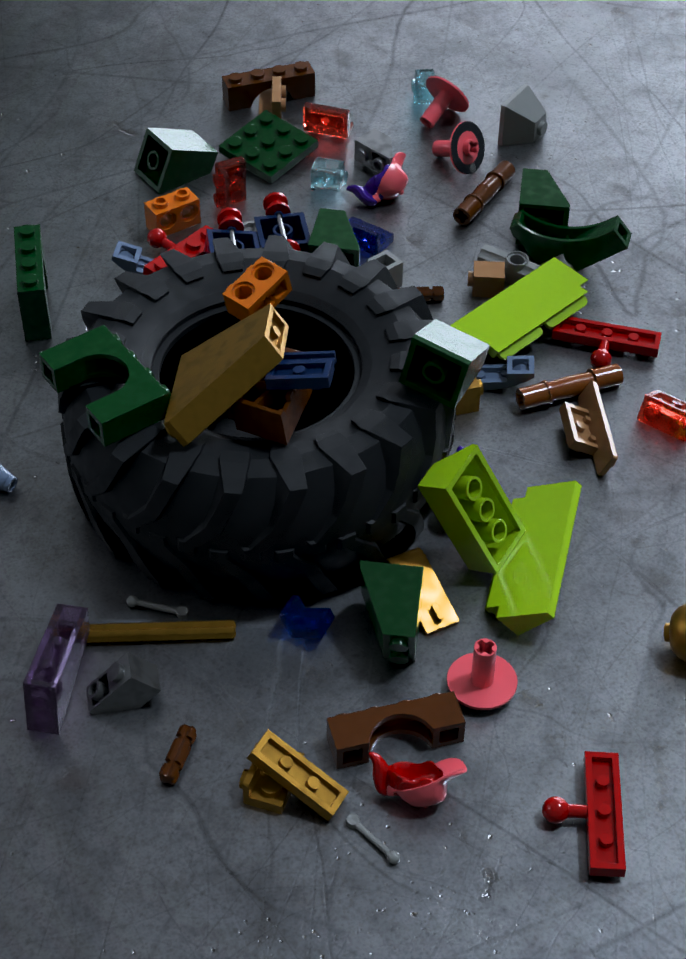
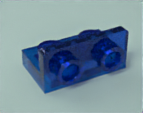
M353 216L349 219L359 247L365 252L377 255L384 251L394 240V233Z

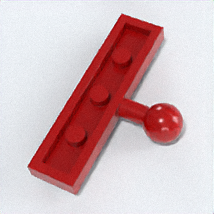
M205 225L178 244L167 239V235L162 229L154 228L147 234V242L153 248L163 247L167 251L175 249L192 258L204 255L206 230L213 228ZM161 255L144 266L143 275L152 274L167 266Z
M576 317L567 318L554 327L552 331V339L598 347L590 356V363L595 369L611 364L612 358L608 352L609 349L657 357L662 332Z
M585 751L583 762L586 805L568 804L563 798L553 796L544 802L542 813L544 818L552 824L563 823L567 818L586 819L589 875L625 877L626 861L619 755L612 752Z

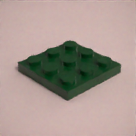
M265 110L219 145V153L272 184L318 148V140Z

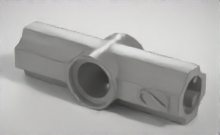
M488 244L483 245L477 257V261L505 262V281L509 284H514L541 266L530 262L528 255L522 251H511L508 253Z

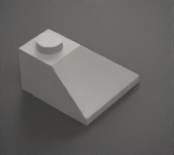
M527 84L521 86L501 105L498 145L500 146L534 143L547 130V112Z

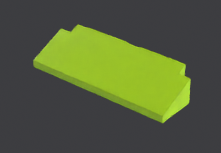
M553 257L450 326L489 344L488 353L493 359L498 356L501 360H507V356L515 355L537 340L543 334L541 328L543 324L545 327L552 329L585 307L588 303L585 297L588 291L582 288V286L588 279L556 257Z
M576 480L527 487L525 497L516 498L512 501V506L526 531L497 574L493 573L485 610L488 613L495 614L500 622L518 636L553 619L555 616L582 487Z

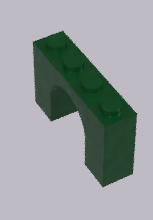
M40 224L14 227L16 281L25 341L52 339L51 320L46 294L48 276Z
M105 325L39 353L42 376L57 393L93 378L107 377L125 383L118 391L85 405L89 430L104 447L165 419L171 397L169 389L166 385H161L155 379L152 371L148 367L145 368L138 361L136 354L132 350L129 351L122 344L120 337L117 334H112Z

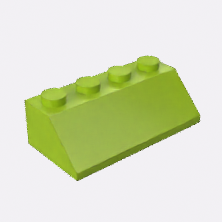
M471 444L434 463L418 484V488L469 570L497 574L526 529L478 445Z

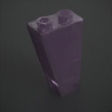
M57 604L23 682L27 730L59 735L90 632L88 608Z

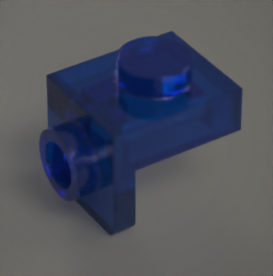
M292 595L279 614L291 638L322 639L335 618L331 608H305L298 595Z

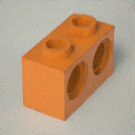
M188 187L177 189L174 192L144 202L146 227L149 230L160 228L168 236L201 223L199 198Z
M261 256L234 283L230 284L222 295L228 313L239 320H243L270 303L275 308L292 291V286L287 270Z

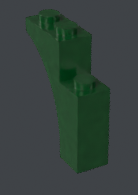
M521 210L514 214L509 228L514 238L521 242L527 254L538 265L553 257L564 254L565 260L576 271L628 249L632 235L618 215L593 225L572 227L551 224Z

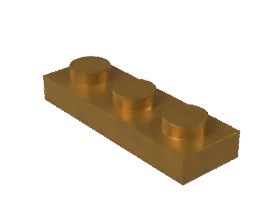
M269 729L247 757L249 761L327 821L335 814L349 792Z

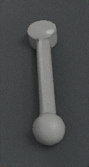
M134 595L129 596L126 601L130 607L138 605L173 613L179 619H186L189 616V610L185 606L174 608L139 600Z
M352 813L347 816V826L360 831L387 856L389 863L397 864L400 861L399 852L396 850L391 851L360 823V817L357 814Z

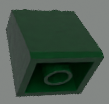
M147 128L134 171L158 193H165L211 174L218 151L193 130Z
M523 168L519 211L524 210L531 216L551 224L568 226L570 204L548 170ZM516 239L515 244H521V242Z
M320 208L309 239L308 253H313L323 242L338 245L350 265L354 267L360 266V247L344 210Z
M435 319L412 337L399 382L455 409L482 369L490 345Z
M360 560L361 593L383 658L389 659L396 664H406L408 661L415 662L423 601L424 567Z

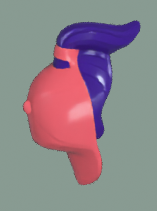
M403 152L396 153L391 164L386 165L381 173L371 177L364 187L351 185L346 190L352 192L363 204L369 207L376 206L381 200H392L402 195L408 183V177L402 170L406 154Z

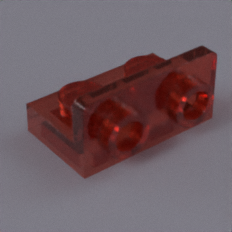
M310 102L304 104V131L331 135L336 138L349 137L354 127V122L350 121V110Z
M239 156L215 163V174H213L212 178L216 187V193L213 194L216 207H220L222 210L230 207V204L245 201L246 161L244 158Z
M659 389L645 394L637 420L683 442L686 441V402Z

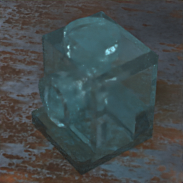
M433 69L415 70V79H411L414 104L431 103L434 100V97L426 87L427 78L435 76Z
M316 157L311 168V190L315 191L316 188L340 192L342 185H346L348 179V171H345V161Z

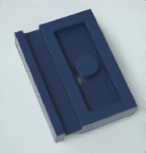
M335 351L285 352L284 359L266 374L265 384L267 390H320L322 388H330L335 370L334 364L337 363Z

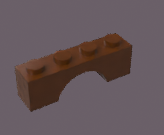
M298 61L295 64L276 65L272 68L254 69L243 73H231L230 75L222 76L223 100L229 111L251 108L253 101L260 93L272 88V76H281L282 85H286V91L291 94L294 100L315 96V72L309 61Z
M454 691L435 693L428 697L402 700L395 704L381 707L374 706L362 711L348 714L341 713L334 717L327 718V740L336 769L369 763L370 757L368 754L372 751L373 747L381 739L393 734L414 735L424 740L432 749L464 742L466 722Z

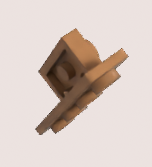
M272 76V88L259 94V114L267 110L282 119V112H286V85H282L281 76Z
M590 381L578 396L579 406L564 402L559 411L568 447L576 452L592 455L597 474L604 476L615 465L618 456L597 382Z

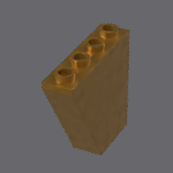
M271 303L181 355L164 425L168 434L176 438L183 447L194 440L284 359L289 326Z

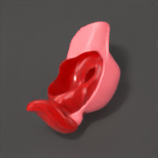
M369 752L368 754L373 763V781L378 793L382 796H400L403 801L414 807L427 808L428 806L443 802L447 795V783L467 772L464 762L457 758H447L437 763L425 761L416 764L400 761L388 765L378 753Z

